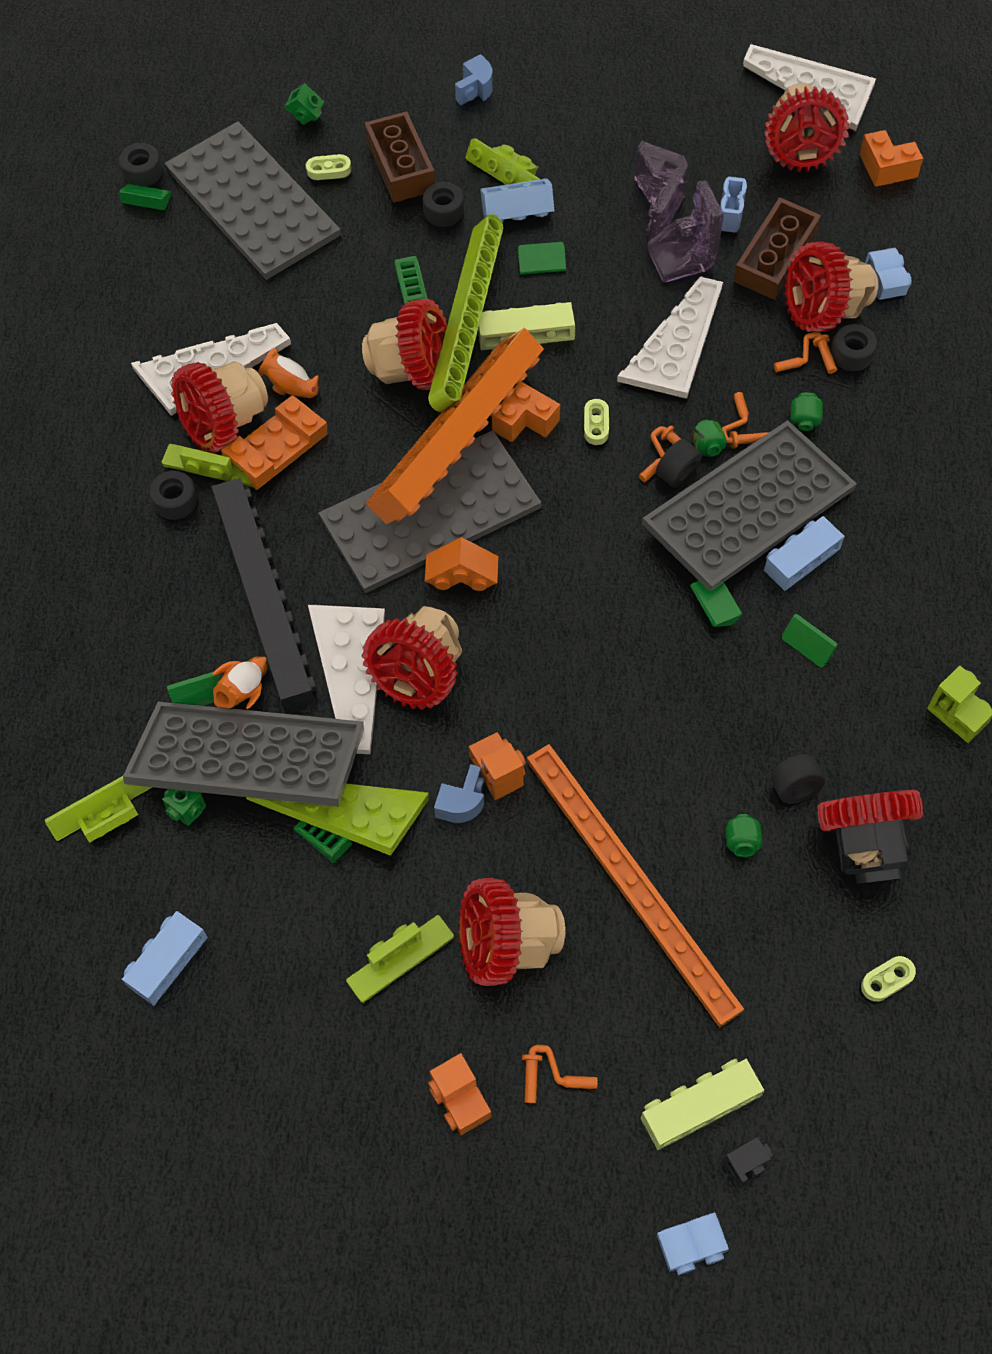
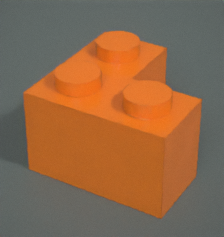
M886 130L864 134L859 154L875 187L918 177L923 157L915 142L893 146Z
M520 382L515 386V391L512 395L503 400L500 404L502 407L492 416V430L510 442H513L526 426L547 437L560 421V404Z
M462 537L426 554L425 581L434 585L437 589L446 590L462 582L473 590L482 591L497 583L498 556Z
M498 732L469 746L470 759L475 766L481 767V777L485 778L484 783L494 800L523 787L525 759L519 750H514L511 743L506 739L502 740Z
M461 1053L430 1071L431 1081L428 1082L429 1090L437 1104L443 1102L448 1113L444 1114V1117L452 1131L457 1128L460 1135H463L492 1118L491 1110L476 1086V1079Z

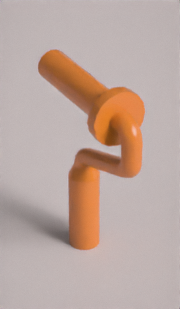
M819 332L806 334L804 336L803 358L797 357L774 363L775 372L801 367L808 361L809 339L815 338L813 344L815 347H819L827 372L829 374L836 372L837 368L828 346L829 336L822 335Z
M742 392L734 394V400L741 420L722 427L727 443H730L732 449L737 448L738 444L755 443L769 433L737 435V432L733 431L730 433V437H728L727 431L741 426L748 421L749 413Z
M672 425L668 428L660 426L651 433V440L661 458L665 452L656 436L662 432L660 438L663 441L667 439L672 444L681 439L674 433L675 428ZM661 458L656 459L639 474L641 481L646 482L656 473V468Z
M534 1045L530 1048L529 1055H522V1060L526 1061L524 1103L536 1104L538 1062L542 1061V1056L536 1055V1052L547 1054L557 1084L563 1085L566 1088L597 1089V1077L564 1076L561 1078L552 1049L547 1045Z

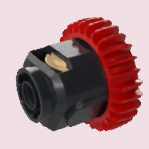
M917 790L882 792L826 801L817 806L820 828L823 831H835L841 870L847 875L855 874L857 884L906 878L904 868L909 863V856L912 855L907 821L921 819L923 816L920 792Z

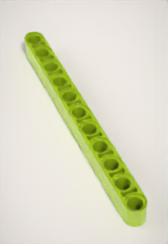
M489 214L473 228L429 393V403L438 412L445 411L460 400L503 231L501 220L494 214Z

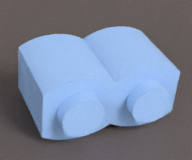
M728 177L725 180L718 219L720 231L736 233L740 228L747 188L744 178Z
M890 248L868 252L865 263L870 264L876 272L878 278V292L876 296L878 299L906 295L908 288L911 286V276L903 267L904 259L897 249Z
M716 1213L657 1233L669 1272L677 1270L678 1275L695 1270L694 1263L703 1260L706 1261L707 1265L724 1259L723 1253L729 1250Z

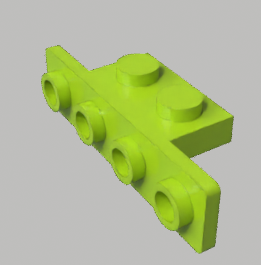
M476 138L471 140L465 157L466 160L502 183L509 185L541 180L535 176L538 166L531 163L528 157L515 153L512 147L501 145L490 148Z
M169 444L162 459L164 467L225 481L241 478L243 485L253 487L246 473L232 463L229 457Z
M122 776L45 819V823L57 841L81 828L90 843L137 816L138 813L130 800L152 787L127 785L124 783Z
M439 915L420 928L414 922L409 926L405 924L393 933L392 938L385 943L384 941L376 943L369 950L370 953L367 955L369 964L347 979V983L360 1002L364 1003L453 940L454 935Z

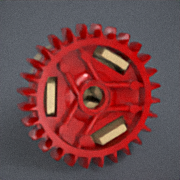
M798 83L787 87L776 106L773 105V113L768 114L770 121L765 122L767 130L764 131V135L767 138L765 142L769 148V153L773 155L776 162H780L782 167L787 165L790 171L794 166H796L798 172L801 171L802 167H805L806 171L809 172L810 166H814L818 170L819 163L826 166V159L830 158L834 161L832 154L834 152L840 154L841 151L838 146H845L843 138L849 137L847 129L850 128L848 123L849 116L838 97L835 98L832 92L827 94L825 88H822L819 92L816 86L812 87L808 83Z
M811 242L806 243L805 246H800L799 251L794 253L795 257L790 259L791 265L787 266L789 272L784 276L787 278V282L783 285L786 287V293L783 295L787 296L785 305H789L787 312L792 314L791 320L796 321L795 325L800 327L801 330L825 332L835 328L836 324H840L841 318H857L862 309L869 306L875 300L878 292V278L871 265L860 262L858 258L845 256V253L840 252V247H836L832 243Z
M418 299L406 302L399 311L400 316L372 324L368 334L363 339L362 354L369 372L376 375L382 382L392 384L411 380L412 384L418 389L430 390L447 324L446 317H443V311L439 310V306L433 300Z
M237 361L227 363L215 369L200 362L188 364L177 369L171 379L173 382L170 386L173 389L171 395L174 397L172 403L175 404V412L178 413L179 420L183 424L182 429H186L187 436L192 438V443L197 444V448L202 449L203 452L214 454L221 452L225 446L237 439L236 434L239 431L237 428L251 422L254 415L263 412L268 402L267 390L261 376L252 368L245 369Z
M423 606L415 615L411 613L401 622L398 618H395L392 621L387 620L383 624L378 625L367 637L362 647L364 651L361 655L365 659L363 666L368 667L366 674L372 675L371 683L376 682L379 685L377 690L382 689L385 691V697L388 695L393 697L394 703L398 700L401 701L403 707L410 704L411 709H415L418 706L423 710L426 706L432 708L434 705H438L447 697L456 682V661L462 654V648L458 641V626L454 619L446 612Z
M482 878L472 881L468 885L467 891L463 893L464 899L460 901L462 909L459 910L460 920L458 923L460 928L458 933H460V941L458 943L461 944L460 954L463 955L462 963L466 965L465 971L469 973L470 979L476 984L485 986L505 984L513 978V974L517 971L516 969L543 968L551 954H557L561 951L565 941V922L558 906L549 905L538 896L530 893H514L513 889H510V885L501 879Z

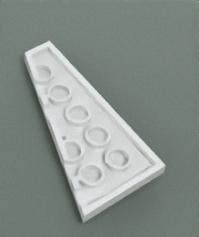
M752 44L743 62L744 67L784 90L794 84L808 83L812 87L816 86L819 92L822 88L826 89L827 94L832 92L835 98L838 97L841 104L845 106L846 113L849 116L848 123L854 131L858 127L876 81L875 78Z
M700 277L686 293L683 301L671 311L668 319L664 320L645 342L644 347L637 356L635 355L630 360L627 368L620 372L617 381L687 399L723 282Z
M275 323L249 330L248 334L234 337V335L225 337L226 340L213 343V341L177 350L174 355L163 358L159 355L152 357V361L141 364L140 361L131 364L134 371L172 416L177 412H175V404L172 403L174 397L171 395L173 389L170 386L173 383L171 381L173 374L177 369L196 362L204 363L206 366L215 369L233 361L239 362L245 369L252 368L264 361L271 349L276 348L279 352L289 346L291 341L282 328Z
M308 605L335 718L364 722V732L356 754H370L378 684L376 682L371 683L372 675L366 674L368 667L363 666L365 659L361 655L364 651L362 647L367 637L378 625L384 623L385 609Z

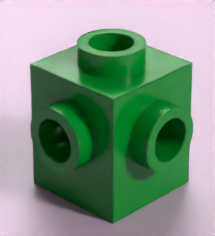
M304 83L291 92L284 108L305 125L311 120L316 121L322 113L320 109L324 101Z
M167 789L162 799L167 808L165 812L173 820H180L189 826L200 816L206 807L201 795L203 792Z

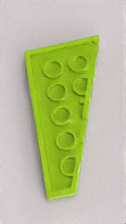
M346 784L339 807L246 798L249 801L392 855L428 802L429 793Z

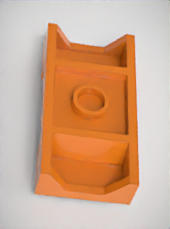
M292 395L275 408V415L246 438L237 437L235 441L225 446L221 453L222 456L229 457L232 463L246 473L252 486L258 490L327 435V422Z

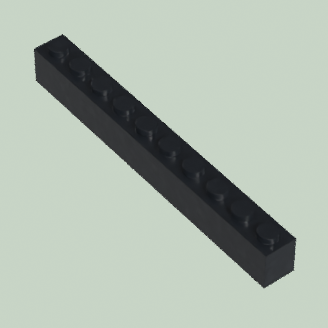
M241 478L212 486L213 493L283 709L285 711L314 702L312 692L316 691V686L312 675L308 677L306 675L305 669L309 668L305 653L299 654L298 647L302 645L298 632L292 633L290 626L294 625L291 611H285L283 604H286L287 600L283 588L279 590L276 583H279L280 579L276 567L272 569L269 562L273 561L269 547H263L262 542L266 541L262 526H256L255 521H259L256 507H250L248 502L253 500L249 486L243 487Z

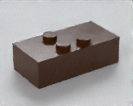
M408 112L365 122L367 144L393 203L423 195L426 189L435 183V173Z
M779 197L738 261L734 282L776 300L784 288L783 285L787 282V278L784 276L789 272L787 266L791 265L790 259L795 257L794 253L799 251L800 246H805L806 243H811L818 233L821 215Z

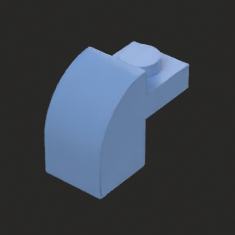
M480 54L463 63V80L455 83L456 101L462 105L477 96L483 101L491 95L493 89L492 67Z
M470 764L463 789L441 784L434 806L435 818L462 823L472 820L481 812L484 807V794H481L485 782V778L481 777V767Z

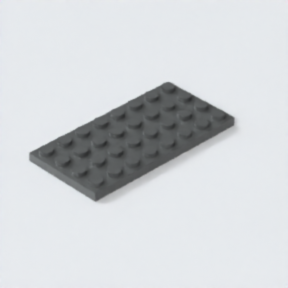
M239 122L232 124L164 163L166 170L266 280L341 235L340 228Z
M787 420L643 517L641 524L711 592L855 490L857 483Z
M493 430L475 438L467 448L463 447L460 451L462 456L459 460L446 468L448 470L446 476L432 485L434 487L433 492L425 499L422 498L419 501V509L411 516L407 514L399 522L395 520L386 525L366 505V501L382 483L319 512L320 520L364 593L370 592L425 565L426 554L460 537L472 542L541 508V501Z
M157 702L126 768L123 780L127 785L339 807L364 732V722Z

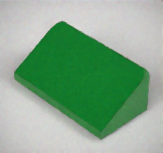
M127 184L119 191L122 203L164 211L172 194L171 191Z
M564 243L519 245L518 262L520 275L566 271Z
M700 581L690 585L713 627L731 626L741 617L742 612L725 583H722L711 592Z
M798 614L792 617L781 638L820 668H823L834 656L838 645Z
M213 672L167 686L172 703L199 706L214 703L213 689L221 677L219 674L213 676Z

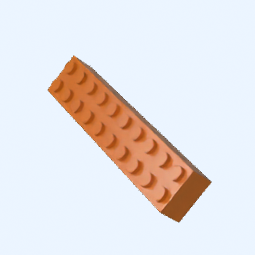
M525 327L496 346L465 383L460 400L439 414L366 501V505L386 525L395 520L399 522L407 514L411 516L419 509V501L422 498L425 499L433 492L434 487L432 485L446 476L448 473L446 468L459 460L462 456L460 451L463 447L467 448L475 440L473 435L476 432H480L488 424L486 419L489 416H493L502 407L500 405L502 400H506L515 391L512 387L526 378V370L528 368L531 369L539 362L540 358L538 356L544 348Z

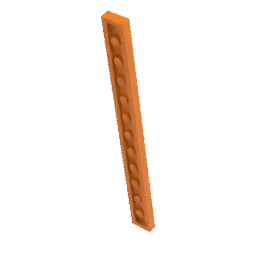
M550 744L527 757L529 766L719 1028L744 1011L742 1005Z

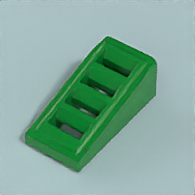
M411 256L395 260V272L404 304L413 300L428 299L417 257ZM420 292V294L408 296V294Z
M300 821L293 828L294 831L333 864L352 845L350 839L332 832L322 843L320 840L328 831L322 829L314 837L312 834L319 827L313 825L306 831L304 828L308 823ZM337 838L338 841L331 848H328L327 846Z

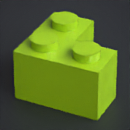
M959 666L938 686L927 709L969 743L990 722L992 709L986 701L974 695L981 684L976 676Z

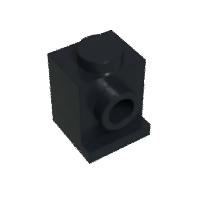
M757 1137L727 1154L724 1162L740 1187L748 1180L746 1177L748 1174L753 1179L765 1172L767 1169L764 1165L774 1159L768 1145L765 1142L761 1144Z

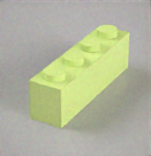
M571 302L482 312L478 327L481 350L495 349L500 342L524 327L539 344L574 340L575 321Z
M737 1059L731 1060L721 1067L723 1071L713 1076L711 1072L706 1073L696 1079V1085L688 1089L685 1085L670 1093L671 1098L663 1102L660 1099H656L644 1106L646 1111L642 1112L641 1120L657 1150L761 1097L764 1089L747 1059L738 1062Z

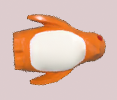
M276 348L270 350L262 362L258 374L260 376L266 375L274 384L272 388L280 395L287 393L303 398H313L318 394V375L310 379L303 367L298 363L279 355Z
M257 656L246 662L231 661L217 668L213 672V676L221 673L225 674L213 689L215 706L232 708L249 698L246 709L251 708L261 694V680L268 669L267 658L265 656Z

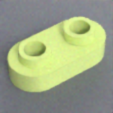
M341 154L313 157L306 163L307 175L314 180L343 178L350 174L351 162L347 156Z
M592 399L586 403L584 408V437L588 443L600 445L607 441L609 435V407L603 400Z
M894 957L866 974L861 983V990L869 1000L882 1001L911 983L916 974L915 966L906 957ZM894 970H901L903 977H897ZM871 984L879 985L880 991H874L871 988Z

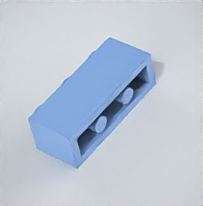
M548 179L481 189L484 218L489 214H494L501 222H504V219L508 218L523 220L527 215L534 214L536 217L548 215V212L554 211L552 183Z
M824 516L816 522L813 520L804 527L803 532L799 535H792L787 539L784 546L780 549H773L767 555L764 571L786 591L840 550L844 535Z
M178 911L172 917L169 916L164 920L160 927L161 931L154 939H150L144 945L141 956L136 962L133 961L127 966L122 978L128 988L153 1006L208 938L202 928Z

